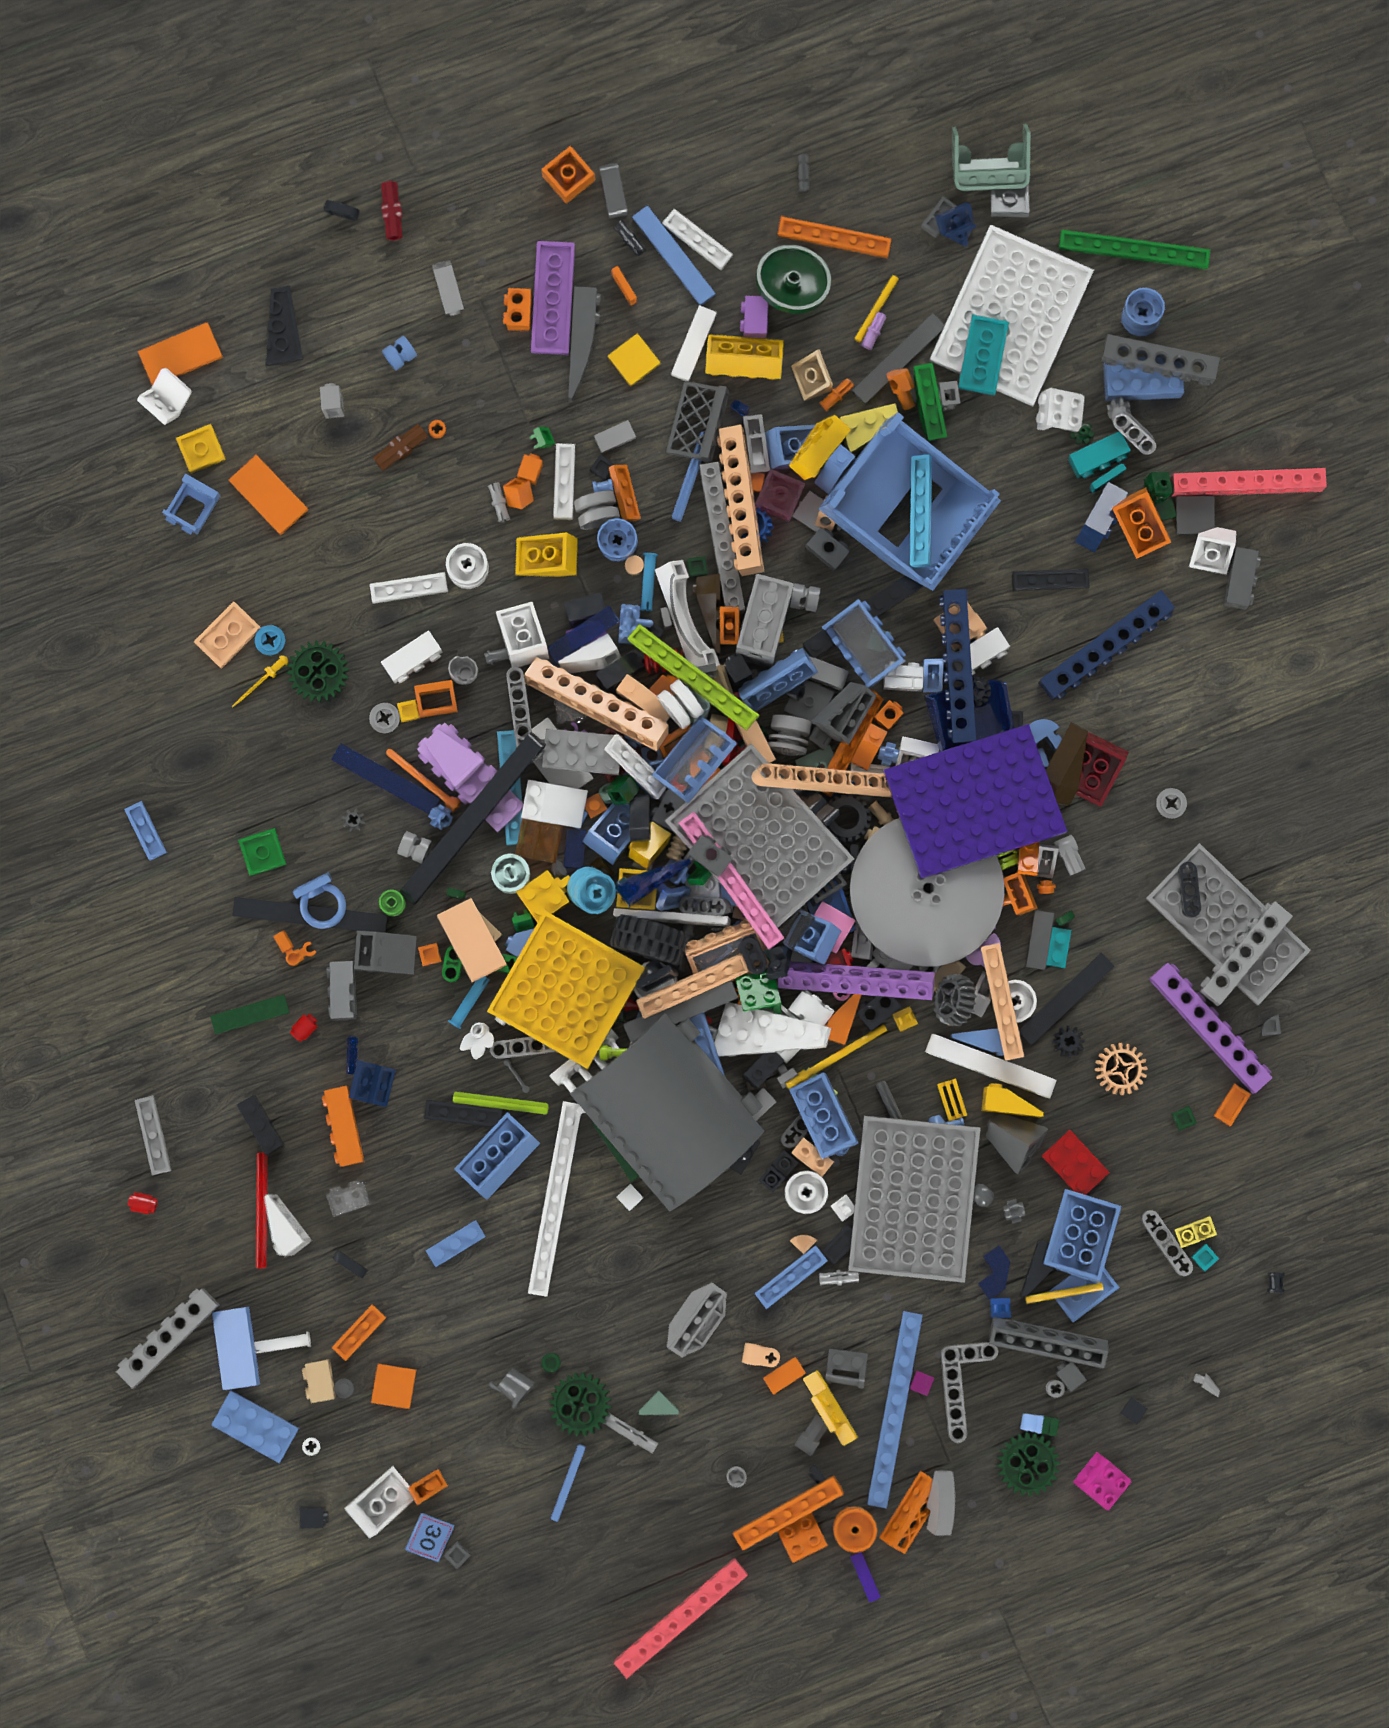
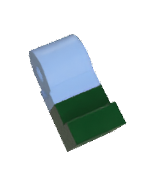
M1023 1413L1020 1429L1057 1437L1059 1419Z

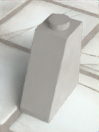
M450 260L432 265L445 314L449 313L452 316L461 313L460 310L464 308Z

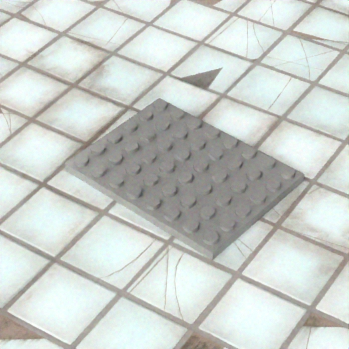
M750 744L706 783L689 803L685 802L665 822L691 850L694 844L681 828L679 822L695 812L719 847L722 848L723 846L732 853L730 855L733 858L731 864L778 928L853 861L854 858L792 789L759 786L753 782L752 773L760 765L768 762Z
M864 1116L849 1271L965 1283L980 1127Z

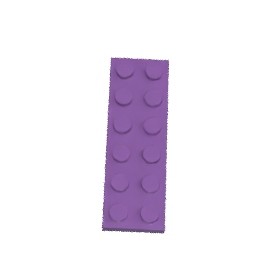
M537 241L531 353L569 355L575 243Z

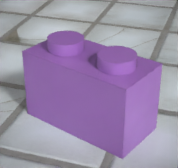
M745 296V302H741V313H745L744 320H741L740 331L744 332V337L766 338L768 302L762 296Z

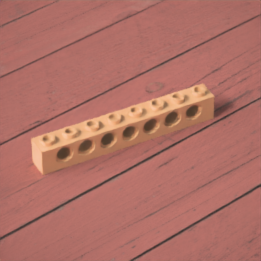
M742 425L719 429L720 436H717L719 448H722V453L719 454L721 465H724L725 470L722 471V478L727 485L724 493L726 500H729L727 514L728 517H731L732 521L729 524L731 535H734V541L731 544L732 550L736 553L737 559H734L736 571L739 570L742 576L764 572L745 431ZM731 446H736L734 450L729 451ZM734 463H739L737 467L731 468ZM741 480L739 485H733L736 481ZM744 498L741 503H736L737 499ZM746 516L744 520L738 521L739 517ZM744 533H749L746 538L741 539ZM746 551H751L750 555L743 556Z
M536 657L525 673V684L655 751L659 749L668 735L669 725L664 720L651 716L645 710L635 708L627 701L623 702L614 694L606 693L598 686L584 682L579 676H573L565 669L557 668L545 659L542 660Z

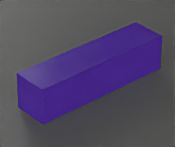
M862 1552L849 1555L869 1602L881 1598Z

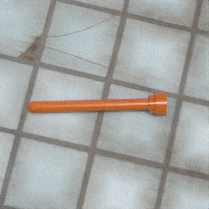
M392 749L386 751L388 757L443 800L447 808L452 810L451 813H454L462 804L460 799L447 795Z

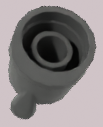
M514 1368L508 1372L499 1386L493 1381L489 1383L491 1388L503 1393L513 1403V1409L520 1405L535 1385L534 1381Z

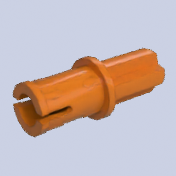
M845 379L838 387L831 389V393L820 401V405L826 411H829L839 400H843L842 397L854 387L853 383L849 379Z

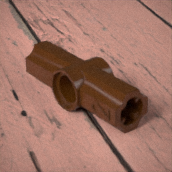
M417 424L405 434L398 435L391 440L388 447L380 451L373 459L379 468L385 471L396 461L403 460L409 456L413 449L426 440L428 436L423 428Z

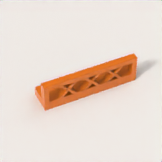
M922 1471L917 1475L879 1537L888 1545L904 1554L931 1512L927 1508L933 1479ZM926 1503L925 1509L920 1512V1508ZM916 1520L914 1527L910 1528L912 1521ZM905 1537V1541L902 1544V1546H898L901 1539Z

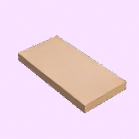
M472 898L437 915L471 982L506 966V962Z

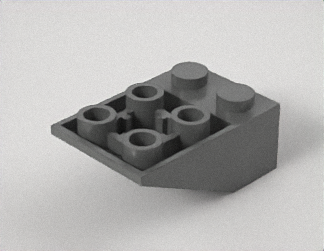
M357 931L354 969L356 971L414 975L417 936Z

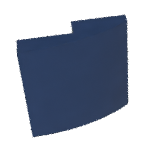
M358 1060L349 1098L387 1107L396 1069Z

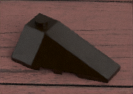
M1072 722L1045 769L1057 803L1064 805L1071 804L1079 789L1088 735L1086 729Z

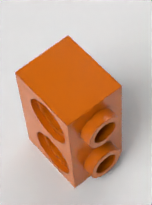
M508 288V294L504 295V306H507V313L503 315V324H507V330L530 331L531 289ZM521 297L523 300L521 303L516 304L513 302V299ZM516 315L522 317L519 322L512 321V318Z

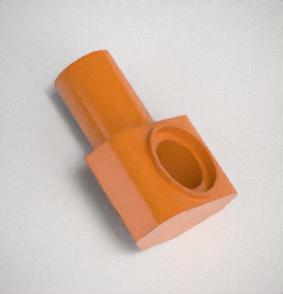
M896 369L887 373L894 394L897 393L903 410L914 407L915 403L910 390L915 385L909 370Z

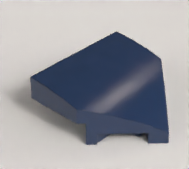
M966 202L935 216L940 234L965 247L969 242L967 239L972 229L977 226L973 223L971 204Z

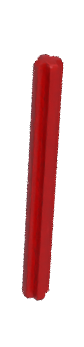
M264 1152L257 1153L256 1268L259 1269L267 1267V1208L264 1197L267 1195L268 1155H265Z

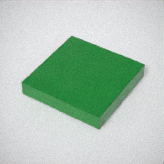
M275 828L238 840L250 877L287 865Z

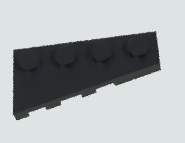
M290 285L273 288L270 295L266 367L304 360Z

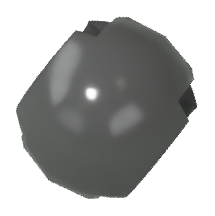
M985 1184L975 1185L973 1201L981 1207L989 1206L994 1200V1193Z

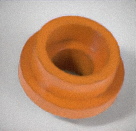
M1042 880L1040 884H1037V889H1039L1041 894L1054 893V888H1056V884H1052L1051 880Z

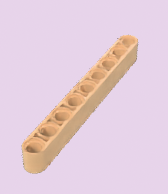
M769 763L760 765L752 773L753 782L759 786L892 797L890 789L886 785L885 775L879 773Z

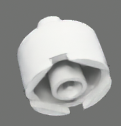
M803 990L788 1009L799 1020L822 1026L826 1024L835 1012L829 1006L824 1005L821 999L814 994L812 995L807 990Z

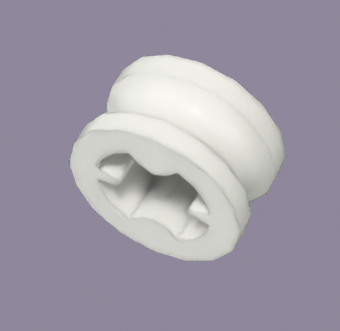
M308 1438L304 1441L302 1449L305 1454L313 1456L319 1452L320 1443L315 1438ZM309 1441H314L313 1444L316 1443L317 1445L314 1448V1452H309L310 1450L307 1451L306 1449Z

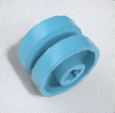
M583 867L571 875L567 883V894L574 905L590 914H599L606 911L612 905L616 896V887L614 881L600 870L593 867Z

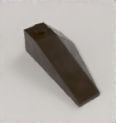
M720 574L697 577V583H693V594H697V602L713 649H715L716 655L720 656Z

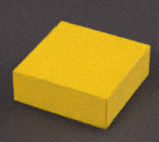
M416 699L397 703L401 723L420 719Z

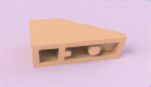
M628 674L624 677L616 689V694L638 709L645 710L651 716L667 722L670 715L663 708L657 696Z

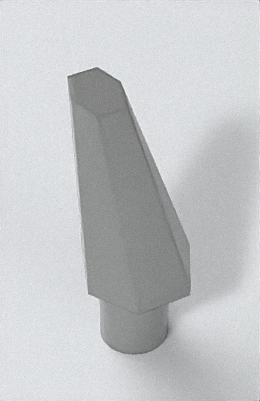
M1195 1374L1193 1381L1202 1384V1388L1215 1396H1219L1220 1389L1208 1374H1205V1376Z

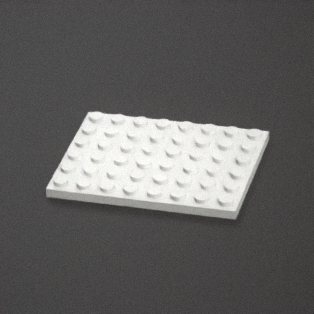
M990 225L930 361L961 374L972 314L1009 321L996 390L1033 406L1094 270Z

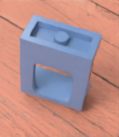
M185 474L182 479V486L168 509H164L162 513L166 517L165 520L172 525L176 523L181 525V529L190 535L192 532L198 535L221 496L217 491ZM186 496H191L205 505L194 525L175 516Z

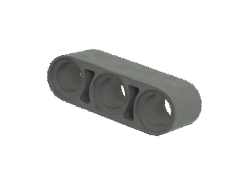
M618 163L599 166L609 219L627 216L628 212Z

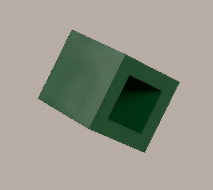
M617 775L606 789L614 805L629 804L640 790L631 775Z

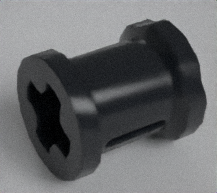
M1268 1272L1269 1288L1267 1292L1285 1293V1289H1283L1285 1273Z

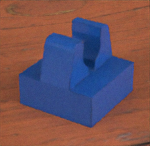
M990 1298L991 1318L993 1316L1011 1318L1010 1298Z

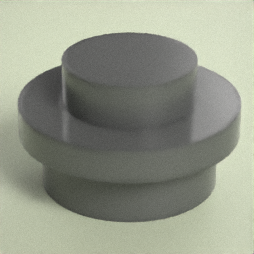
M343 1378L335 1383L334 1391L338 1397L348 1398L352 1395L354 1386L349 1379Z

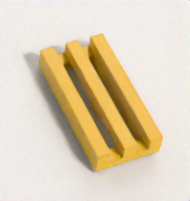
M956 1079L937 1084L948 1121L967 1116ZM950 1084H953L959 1102V1106L962 1112L961 1114L958 1113L956 1103L950 1088ZM943 1086H946L951 1101V1105L955 1114L954 1116H951L947 1100L942 1088Z

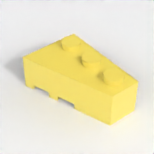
M896 403L840 417V420L851 429L844 438L846 449L854 455L865 448L885 420L898 413Z

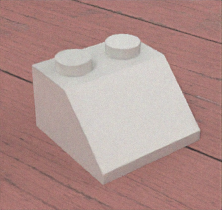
M902 736L895 766L938 753L940 745Z

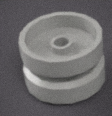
M613 491L591 493L574 501L576 513L581 514L578 517L580 529L599 528L610 519H620L618 508L613 507L616 503Z

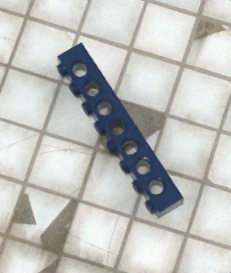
M967 589L943 590L942 596H939V605L943 607L944 614L940 615V622L945 630V634H942V645H946V652L943 653V664H947V671L944 672V683H948V690L945 691V700L949 702L946 717L951 725V728L947 729L948 740L952 741V745L967 744L976 741ZM956 606L959 613L953 615L949 612L948 608ZM957 625L960 628V632L957 634L952 633L950 626ZM951 645H960L961 651L958 653L953 652ZM960 663L962 670L959 672L954 671L952 664ZM961 682L964 686L963 690H956L953 687V683ZM960 700L965 704V708L959 710L955 707L954 703ZM959 719L964 720L966 727L963 729L958 728L956 721Z
M1160 590L1040 679L1039 685L1051 700L1055 698L1061 699L1067 694L1066 690L1072 686L1074 689L1082 683L1081 679L1087 675L1089 678L1098 671L1096 668L1099 665L1105 666L1113 660L1111 656L1115 653L1120 655L1128 649L1126 645L1130 642L1135 644L1142 639L1143 636L1141 634L1146 630L1150 633L1158 627L1156 623L1161 619L1163 621L1169 619L1173 615L1174 605L1164 592ZM1149 609L1156 610L1158 616L1151 617L1148 613ZM1133 621H1141L1143 627L1140 629L1136 628L1133 625ZM1118 632H1125L1127 634V639H1120L1118 636ZM1103 643H1110L1112 650L1106 651L1103 648ZM1095 654L1097 662L1089 661L1088 655ZM1073 666H1081L1082 673H1075L1073 671ZM1064 676L1067 679V684H1059L1057 678Z

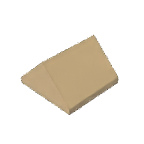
M816 350L791 365L804 400L831 392L833 384L820 350Z

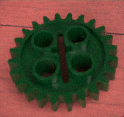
M315 640L314 646L308 642L307 648L301 645L302 651L295 650L297 656H290L293 663L287 664L292 669L287 671V674L292 676L288 681L289 683L295 682L291 686L292 689L299 688L296 694L304 693V700L310 696L311 702L317 698L318 702L321 703L322 697L329 701V695L336 698L334 692L342 693L339 687H346L343 679H349L344 674L349 672V668L344 667L348 664V661H342L345 655H338L340 649L336 648L333 650L334 645L332 643L326 647L325 641L319 645L318 641ZM321 654L322 660L317 663L313 662L314 655ZM331 666L337 669L334 675L327 674V669ZM303 668H308L310 670L309 674L305 677L300 676V671ZM316 668L321 669L322 674H316L314 670ZM312 678L311 682L309 684H306V682ZM316 681H323L324 685L321 689L314 688Z
M582 1372L581 1377H579L578 1373H574V1379L567 1375V1382L561 1379L560 1383L562 1386L555 1385L557 1393H551L555 1397L554 1400L549 1401V1403L554 1404V1407L550 1408L549 1411H555L551 1418H558L555 1425L563 1424L561 1430L565 1431L568 1429L569 1435H572L575 1431V1435L579 1437L582 1431L583 1435L587 1436L588 1430L591 1434H595L594 1428L596 1427L601 1430L600 1423L607 1424L604 1417L611 1416L607 1409H612V1406L607 1405V1402H610L612 1398L606 1397L610 1390H603L606 1384L602 1383L599 1385L600 1378H596L593 1381L592 1374L586 1378V1373ZM577 1386L579 1394L573 1397L571 1390ZM595 1393L597 1395V1401L594 1404H591L589 1402V1397L591 1394ZM578 1401L582 1402L584 1407L577 1405ZM568 1405L572 1407V1413L569 1416L564 1412L565 1407ZM585 1412H589L590 1420L585 1423L582 1416Z
M1025 1432L1024 1438L1018 1433L1017 1440L1011 1436V1444L1004 1442L1007 1447L1006 1450L1000 1448V1451L1004 1453L1003 1456H997L999 1460H1002V1463L996 1464L997 1467L1002 1468L998 1472V1475H1004L1001 1481H1008L1006 1487L1009 1489L1014 1486L1013 1493L1020 1490L1021 1496L1025 1494V1491H1027L1029 1497L1032 1496V1491L1039 1495V1489L1047 1492L1045 1486L1049 1485L1052 1487L1053 1485L1050 1480H1057L1054 1473L1060 1472L1055 1468L1056 1465L1061 1464L1055 1461L1059 1454L1052 1453L1056 1449L1055 1446L1048 1447L1051 1441L1043 1442L1044 1436L1042 1435L1037 1439L1036 1433L1029 1437L1028 1432ZM1030 1445L1036 1447V1453L1032 1456L1026 1453V1449ZM1019 1449L1023 1451L1027 1460L1033 1461L1031 1466L1038 1475V1479H1035L1029 1468H1024L1026 1463L1019 1454ZM1013 1456H1018L1020 1459V1463L1017 1466H1011L1010 1459ZM1045 1462L1047 1469L1042 1473L1038 1472L1037 1465ZM1023 1473L1030 1474L1029 1482H1021V1475Z

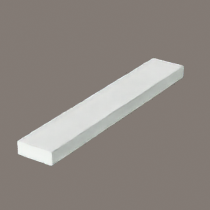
M614 908L613 912L616 918L621 914L653 922L730 926V918L727 916Z

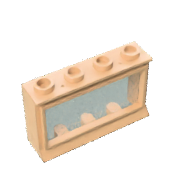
M745 919L738 925L727 926L720 932L710 933L700 940L688 942L684 952L692 973L696 974L740 954V942L745 937L755 938L763 954L764 950H767L766 946L748 920ZM748 943L746 945V948H752V944ZM764 954V957H765V959H766V961H767V968H768V966H769V961H768L766 955ZM754 961L753 965L758 966L760 961ZM749 970L748 973H745L743 975L752 974V972H750Z

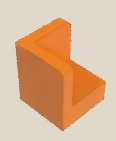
M514 478L503 486L509 507L523 509L534 500L529 480Z

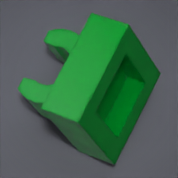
M538 427L533 430L534 434L530 436V439H537L538 444L533 446L535 449L542 447L550 448L555 445L549 427Z
M526 909L523 915L518 916L517 912H514L512 921L516 933L535 928L531 914Z

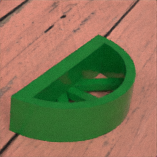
M933 363L914 366L915 396L925 438L927 441L947 438Z

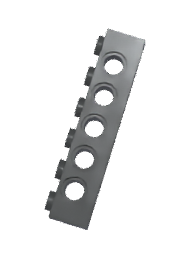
M1109 334L1105 339L1101 361L1110 366H1116V364L1123 365L1125 369H1142L1144 373H1161L1163 377H1180L1182 381H1199L1198 383L1201 385L1214 383L1220 357ZM1119 350H1124V351H1126L1127 356H1126V357L1120 356V355L1118 354V351H1119ZM1137 354H1143L1146 360H1139ZM1155 358H1162L1164 360V364H1158L1155 361ZM1174 362H1181L1183 368H1176ZM1198 365L1202 372H1195L1193 366Z
M994 1316L989 1332L990 1345L1100 1368L1105 1367L1109 1352L1108 1340Z

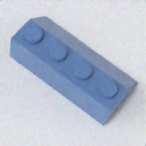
M803 648L795 650L786 659L776 662L772 668L762 671L753 680L745 682L738 689L740 698L748 707L757 712L818 673V670Z
M507 1112L458 1164L455 1170L479 1194L488 1200L540 1142Z

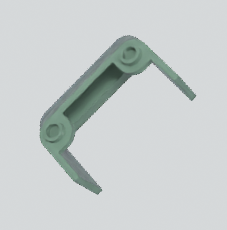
M1023 124V143L1012 144L1008 149V158L972 160L969 148L959 145L957 129L952 127V163L956 187L962 191L1026 187L1030 181L1031 132L1028 125Z

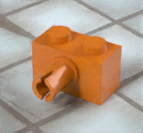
M1015 873L1003 878L1007 893L1004 894L1003 907L1012 904L1016 915H1023L1038 909L1024 874Z

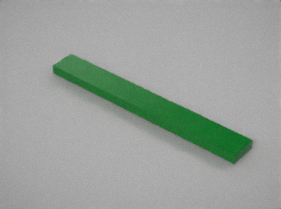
M1061 230L1058 250L1208 269L1211 249Z

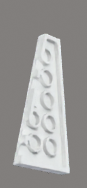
M728 1002L725 1005L714 1044L719 1057L792 1051L794 1049L824 1048L827 1045L831 1028L758 1009L744 1012L742 1005Z

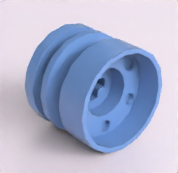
M1139 288L1132 291L1127 297L1121 314L1122 324L1125 329L1136 336H1147L1153 333L1158 328L1165 310L1162 296L1150 288Z
M610 519L602 524L598 531L597 541L599 549L611 561H624L632 556L637 549L638 539L635 528L624 519ZM615 537L623 539L621 540V545H618L617 543L613 544V542L615 541Z

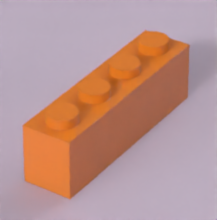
M349 1086L325 1090L322 1101L324 1107H327L329 1112L326 1115L328 1126H331L333 1133H330L332 1145H336L337 1152H334L336 1164L339 1163L340 1167L365 1162L352 1100L349 1098Z

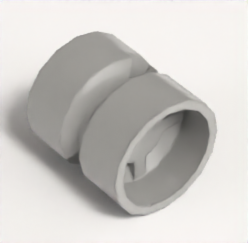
M794 583L790 608L801 609L805 607L806 611L816 612L820 588L813 586L806 588L805 585Z
M406 831L397 854L406 858L411 856L412 860L422 864L429 853L432 841L423 837L418 839L416 834Z

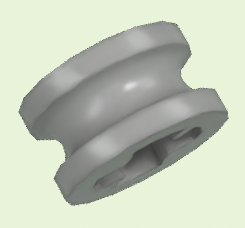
M1050 1380L1046 1385V1392L1049 1396L1058 1398L1063 1395L1065 1387L1058 1380ZM1058 1383L1060 1391L1052 1394L1051 1390L1053 1389L1050 1388L1051 1385H1057Z

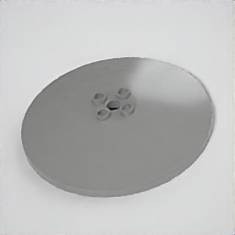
M900 818L876 831L858 854L850 880L851 906L856 921L864 935L885 955L912 966H942L968 956L981 946L992 933L1003 907V873L995 855L921 879ZM925 883L933 885L934 890L932 893L927 894L923 891Z

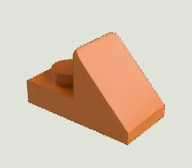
M439 1469L410 1485L408 1490L418 1505L448 1485Z

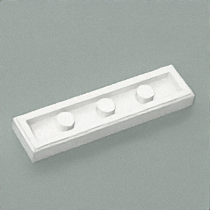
M675 209L662 223L664 227L720 270L733 257L731 252Z
M699 305L671 376L689 382L717 312Z
M556 444L554 519L573 520L575 444Z
M445 572L370 584L373 604L448 592Z
M618 734L614 735L604 750L654 799H659L667 787L652 776L655 770Z

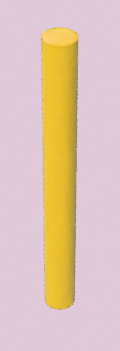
M892 275L855 337L857 342L861 343L868 331L867 327L871 326L876 314L881 310L899 280L896 276Z
M1101 1282L1029 1295L1025 1299L1026 1303L1029 1304L1103 1290V1284Z

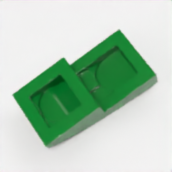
M694 861L697 868L687 878L689 885H704L712 874L697 861Z

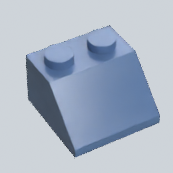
M801 910L784 945L811 960L825 965L841 930L833 923Z

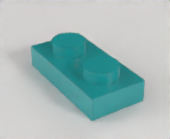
M1052 927L1046 965L1065 968L1072 930Z

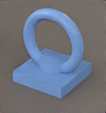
M329 872L293 890L296 899L301 897L300 912L302 917L309 925L319 929L335 926L342 920L346 911V901L343 893L336 886L329 884L332 880ZM324 891L331 892L338 901L336 915L327 921L314 919L308 911V900Z

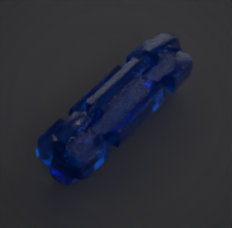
M348 1037V1066H346V1073L354 1075L358 1059V1048H356L358 1038Z

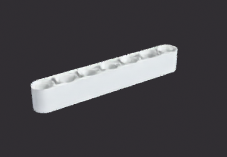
M931 1034L925 1051L938 1058L1049 1099L1057 1081L935 1034Z

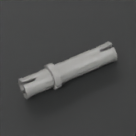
M612 1414L605 1417L607 1421L605 1425L633 1441L635 1446L638 1444L651 1454L654 1452L658 1442L645 1436L643 1431H637Z

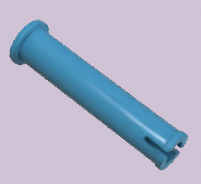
M643 553L645 560L640 610L652 611L655 563L658 554Z
M484 976L475 981L452 1019L448 1020L449 1023L461 1030V1024L490 981L489 978Z

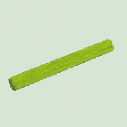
M454 1092L453 1095L454 1103L546 1115L549 1107L547 1103L463 1092Z

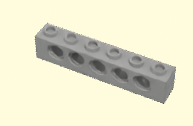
M1277 902L1267 903L1262 908L1261 912L1263 914L1259 919L1256 917L1249 924L1251 929L1247 934L1243 932L1236 940L1238 945L1235 948L1231 947L1226 952L1224 962H1218L1212 970L1215 973L1210 978L1207 976L1200 984L1202 988L1199 992L1216 1006L1221 1005L1293 917ZM1266 918H1270L1273 921L1272 928L1265 926L1264 921ZM1253 933L1260 934L1261 941L1259 943L1253 941ZM1242 947L1247 948L1249 951L1247 958L1242 957L1240 954ZM1230 962L1236 964V972L1229 971L1228 964ZM1217 977L1224 979L1225 985L1223 987L1217 986Z
M204 1288L194 1290L189 1295L190 1300L186 1304L182 1302L174 1310L176 1314L172 1318L168 1316L160 1324L162 1327L157 1332L155 1330L146 1337L148 1341L143 1346L139 1344L132 1351L134 1355L129 1360L125 1358L118 1364L119 1369L116 1372L132 1389L138 1386L220 1306ZM193 1304H197L200 1308L197 1315L191 1313L190 1308ZM178 1318H183L186 1322L183 1329H180L176 1324ZM165 1331L171 1334L170 1342H165L162 1339ZM151 1345L157 1348L155 1356H151L148 1353V1348ZM136 1359H140L143 1362L141 1370H137L134 1367Z

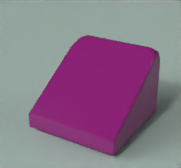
M916 1370L909 1389L927 1396L934 1377Z

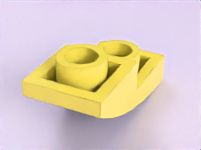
M1210 1216L1175 1229L1181 1248L1217 1235Z

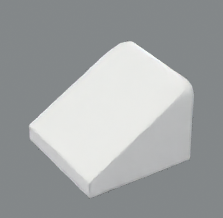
M631 1184L617 1196L619 1201L629 1211L643 1199L642 1195Z

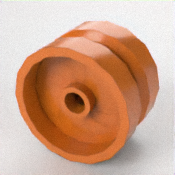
M853 1506L843 1509L835 1517L833 1533L842 1548L855 1553L862 1552L873 1544L877 1534V1527L868 1511L864 1508ZM857 1526L859 1530H856L855 1534L852 1533V1527Z

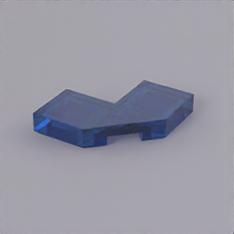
M999 1245L983 1256L993 1273L978 1283L989 1300L1006 1288L1010 1260Z

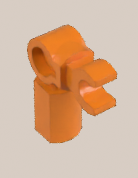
M285 930L273 936L281 952L286 953V961L290 966H296L299 962L305 960L304 957H312L316 954L315 950L312 952H307L306 950L311 945V942H306L302 949L299 950L297 948L293 951L292 948L294 946Z

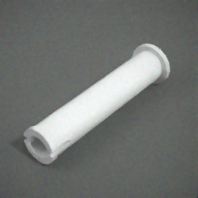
M306 1332L303 1335L254 1342L255 1352L262 1353L307 1345L311 1347L310 1334Z

